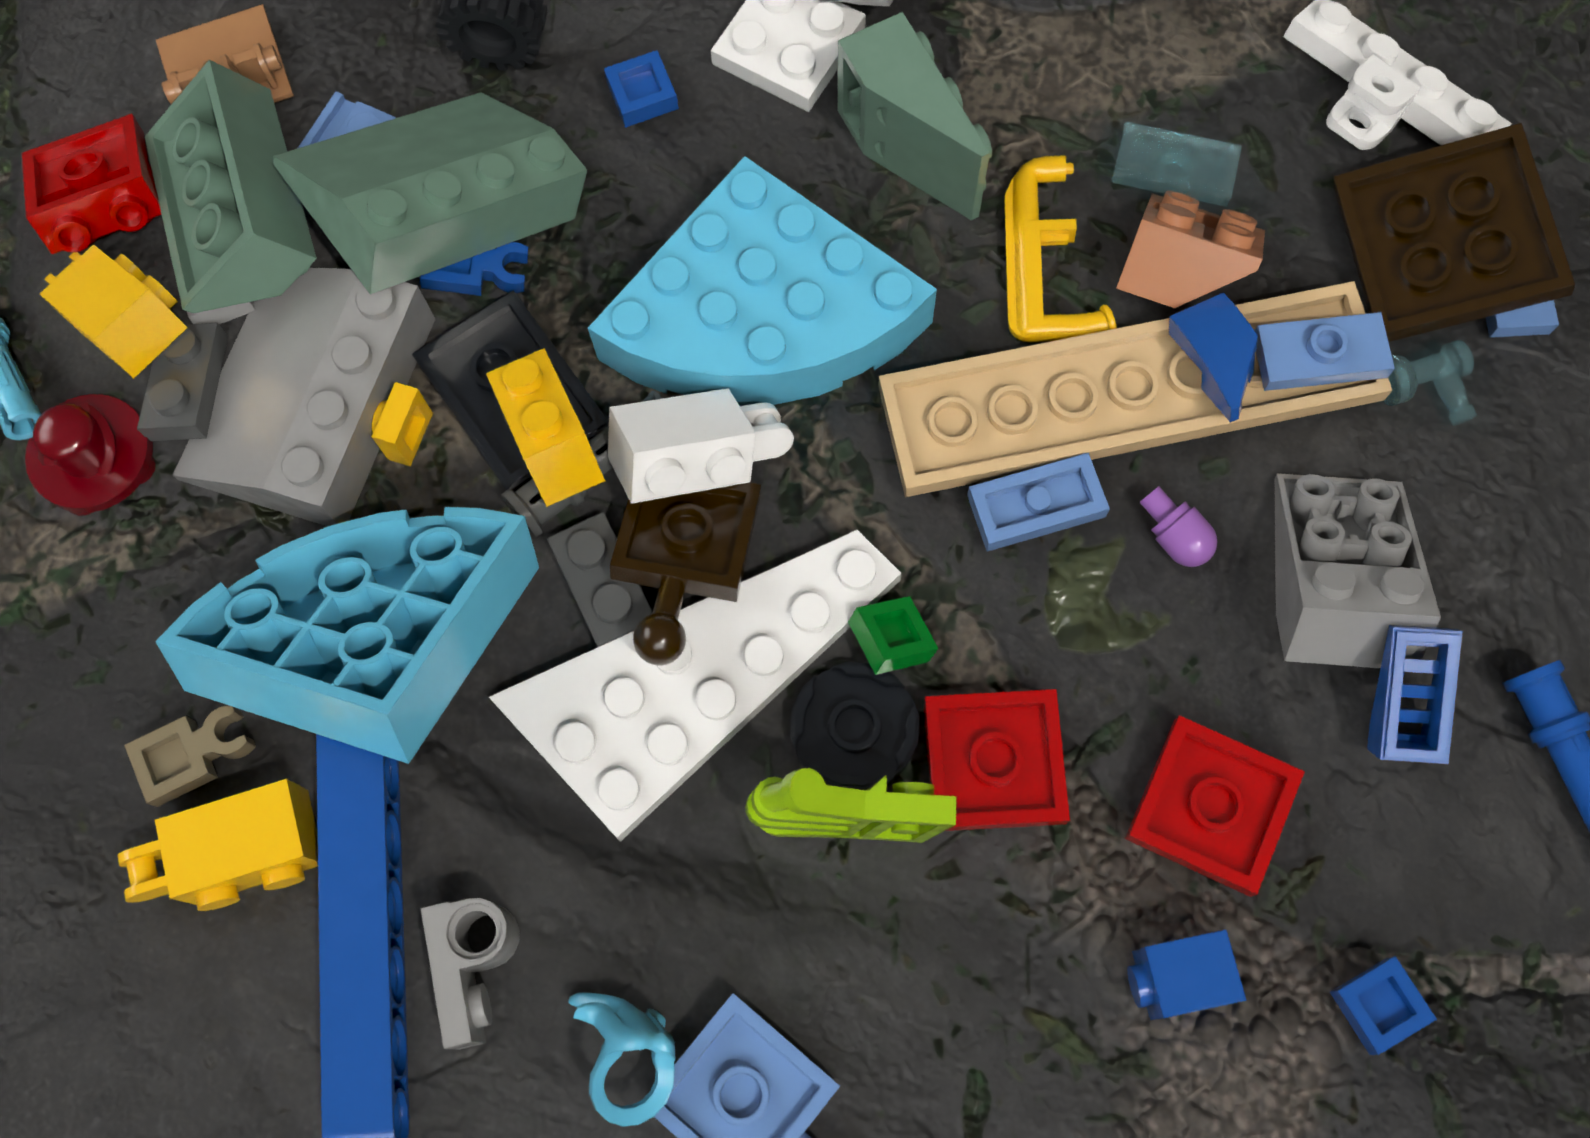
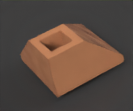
M1165 191L1164 197L1152 193L1116 289L1172 308L1179 307L1257 272L1263 259L1265 230L1256 228V219L1238 211L1225 209L1220 216L1199 209L1200 202L1197 199L1180 192Z

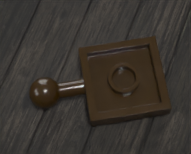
M749 482L632 504L628 499L610 563V578L612 580L659 588L653 614L644 617L637 624L633 635L634 648L645 662L657 666L667 665L678 659L684 651L686 633L678 618L685 593L737 602L760 502L761 484Z

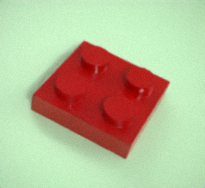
M1057 689L925 696L924 712L930 784L935 786L934 795L956 796V825L946 831L1066 825L1070 821Z
M1179 715L1173 721L1125 839L1249 897L1255 896L1259 892L1305 771Z

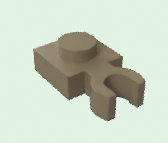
M229 705L219 707L207 716L203 726L199 729L195 720L183 716L125 744L126 752L146 803L159 807L218 778L212 760L221 756L228 759H238L251 753L256 745L253 739L245 735L236 737L230 742H225L224 740L226 728L230 724L244 718L242 711Z

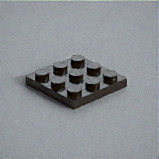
M1522 123L1333 176V188L1369 313H1382L1388 342L1573 294L1575 282Z

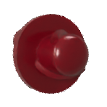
M102 394L77 396L47 409L36 421L33 437L29 438L26 447L25 465L27 475L37 492L49 502L77 516H86L120 503L131 495L140 484L147 482L152 477L156 466L155 459L152 456L153 441L144 437L137 430L140 415L124 401Z

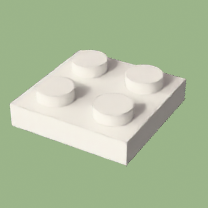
M746 0L711 49L712 64L809 112L838 70V40L865 29L866 14L833 0Z

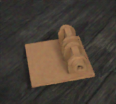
M263 4L156 39L168 79L161 82V85L170 104L176 100L208 60L269 88L274 103L294 96Z

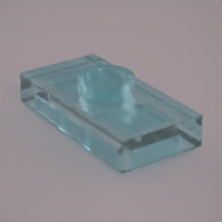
M1125 122L1111 182L1164 194L1165 191H1176L1189 195L1198 201L1227 207L1233 193L1242 145Z

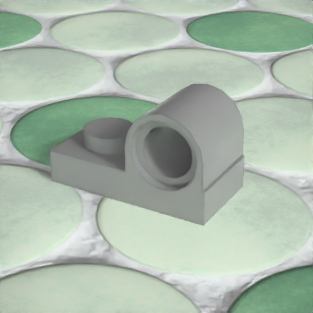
M470 898L452 903L445 902L421 908L443 1048L464 1049L486 1043L484 1026L492 1024V1008L486 986L483 983L476 985L475 973L496 968L506 963L515 954L520 939V929L516 918L506 908L482 898ZM490 916L496 926V936L493 943L487 949L475 953L467 941L469 928L476 919Z

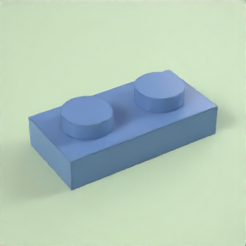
M1089 453L969 487L967 493L987 552L1105 518L1110 510Z

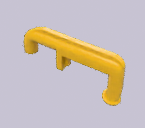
M1066 155L1043 156L1026 162L1012 178L1005 193L1008 327L1015 338L1024 342H1051L1117 328L1114 315L1110 307L1105 304L1100 306L1099 311L1090 313L1044 315L1041 246L1075 243L1077 225L1076 219L1039 220L1038 183L1065 182L1066 174H1073L1074 164L1071 162L1066 163Z

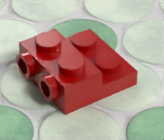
M133 113L22 153L26 219L51 254L60 251H82L99 237L118 230L127 232L140 230L154 217L162 215L152 168L148 163L144 132Z

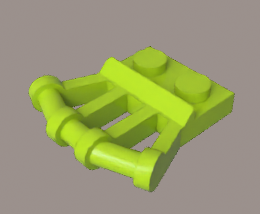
M810 768L798 769L788 773L784 779L770 777L761 781L748 796L745 804L746 815L749 820L766 833L776 837H830L923 843L956 825V796L934 795L935 786L921 782L893 784V792H887L886 775L867 790L826 785L823 777L816 770Z

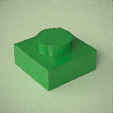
M910 596L856 607L848 621L875 675L928 663L938 650V646Z

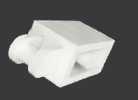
M727 388L609 407L608 459L632 504L751 482L753 462L784 455L793 445L794 436L786 424L780 423V413L773 404L764 402L739 406L733 394Z

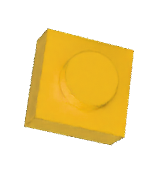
M395 382L387 401L383 400L379 403L372 419L373 434L371 437L386 458L410 467L433 415L432 410L418 388Z

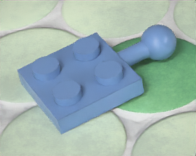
M732 993L675 1063L673 1090L665 1106L654 1117L677 1138H811L805 1132L806 1129L835 1094L840 1085L738 996Z

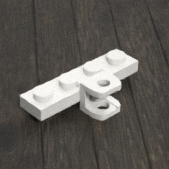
M1314 0L1293 18L1283 36L1349 82L1346 93L1332 108L1327 117L1326 124L1328 128L1358 149L1368 150L1377 146L1393 130L1400 118L1440 145L1508 127L1512 124L1497 114L1496 110L1489 103L1475 99L1448 81L1447 77L1440 70L1426 66L1401 49L1394 39L1376 32L1352 16L1351 12L1340 3L1330 0ZM1349 119L1361 122L1365 129L1354 126Z

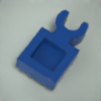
M511 242L420 276L421 288L481 296L483 280L493 281L499 289L508 293L513 290L515 293L524 292L525 275L508 273L504 266L510 262L527 264L528 247L521 243Z

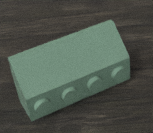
M208 60L145 135L182 310L190 313L281 296L299 276L309 270L311 264L317 259L302 203L273 165V156L287 152L271 90L220 64Z

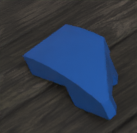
M1221 293L1169 316V335L1202 371L1201 389L1229 422L1239 419L1244 393L1254 372L1258 335L1235 304L1225 293Z

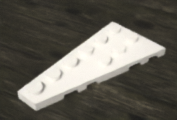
M856 530L741 582L737 602L708 597L681 609L678 620L686 633V645L680 657L670 664L657 666L641 659L634 648L633 631L498 692L489 698L621 842L850 628L848 621L856 607L875 604L901 580V572Z

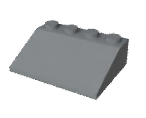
M309 268L281 296L253 302L255 310L248 313L220 373L207 438L189 439L172 476L179 481L324 526H331L349 521L380 449L371 437L373 434L372 419L374 412L381 401H387L395 382L404 385L408 384L417 363L412 354L424 347L435 322V317L417 285L403 282L369 294L351 269Z

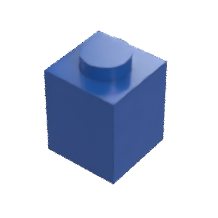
M1227 929L1146 946L1132 951L1135 965L1128 966L1127 968L1130 989L1137 1007H1147L1150 1020L1164 1019L1247 1001Z

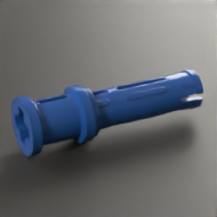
M1558 660L1512 678L1502 684L1506 692H1514L1533 728L1528 734L1532 744L1536 743L1538 748L1546 746L1590 833V739L1586 733L1587 730H1590V715L1588 711H1579L1561 676L1565 667L1562 661Z

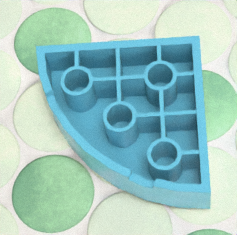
M744 156L588 327V331L598 360L640 385L665 394L669 390L683 395L729 388L739 406L764 402L776 405L820 396L843 386V381L862 374L871 367L876 370L901 354L933 323L937 289Z
M445 507L444 516L410 518L407 510L377 513L325 527L283 544L255 560L259 567L258 570L238 580L228 589L222 582L217 584L192 603L155 642L186 692L409 764L538 571L539 564L526 518L522 515L467 507Z

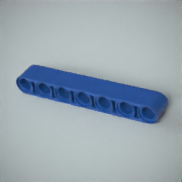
M316 734L322 1138H409L399 761Z

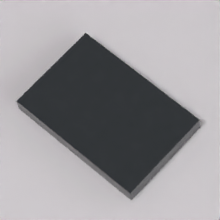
M514 290L417 350L412 355L505 490L510 489L515 492L533 478L523 460L486 373L545 348L588 441L608 426L609 421Z

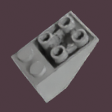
M1276 474L1274 480L1276 618L1284 661L1381 668L1389 625L1437 627L1441 615L1403 482L1385 481L1382 479L1324 477L1314 474ZM1406 646L1405 658L1422 659L1427 647Z

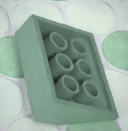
M482 92L273 156L275 168L369 294L379 292L575 219L587 173L585 166L553 128Z

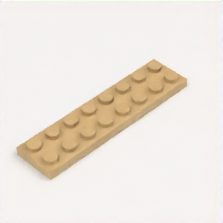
M1354 281L1235 305L1254 331L1257 325L1366 314ZM1169 318L880 375L878 381L905 497L994 480L1085 453H1089L1091 460L1380 402L1384 401L1393 391L1388 378L1264 391L1255 352L1254 372L1244 393L1239 419L1229 422L1201 389L1202 371L1169 335Z

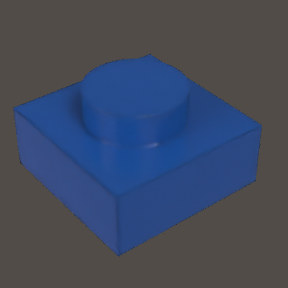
M658 50L603 68L606 82L625 128L679 109L677 95Z
M1396 956L1380 961L1330 991V994L1369 1055L1383 1053L1437 1020Z

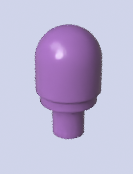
M1160 486L1140 502L1158 523L1151 530L1157 536L1155 540L1176 563L1186 567H1197L1205 564L1213 557L1217 548L1216 532L1195 506L1191 508L1185 501L1177 507Z

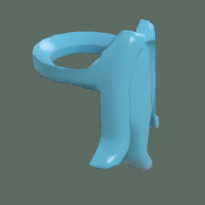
M584 992L575 993L570 996L568 1003L577 1007L573 1018L594 1025L605 1039L590 1073L589 1095L596 1111L608 1122L620 1126L639 1125L654 1117L667 1103L674 1086L675 1041L665 1029V1017L654 1009H647L646 1013H644L627 1000L611 995ZM651 1050V1057L655 1067V1081L650 1092L633 1105L621 1106L612 1103L604 1091L605 1077L609 1068L621 1057L623 1051Z

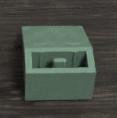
M901 12L838 40V112L863 155L970 220L978 218L983 191L986 190L988 161L992 157L991 143L983 127L978 123L973 125L964 112L962 97L956 83L950 77L943 78L934 63L932 47L926 35L922 31L915 33L906 16Z

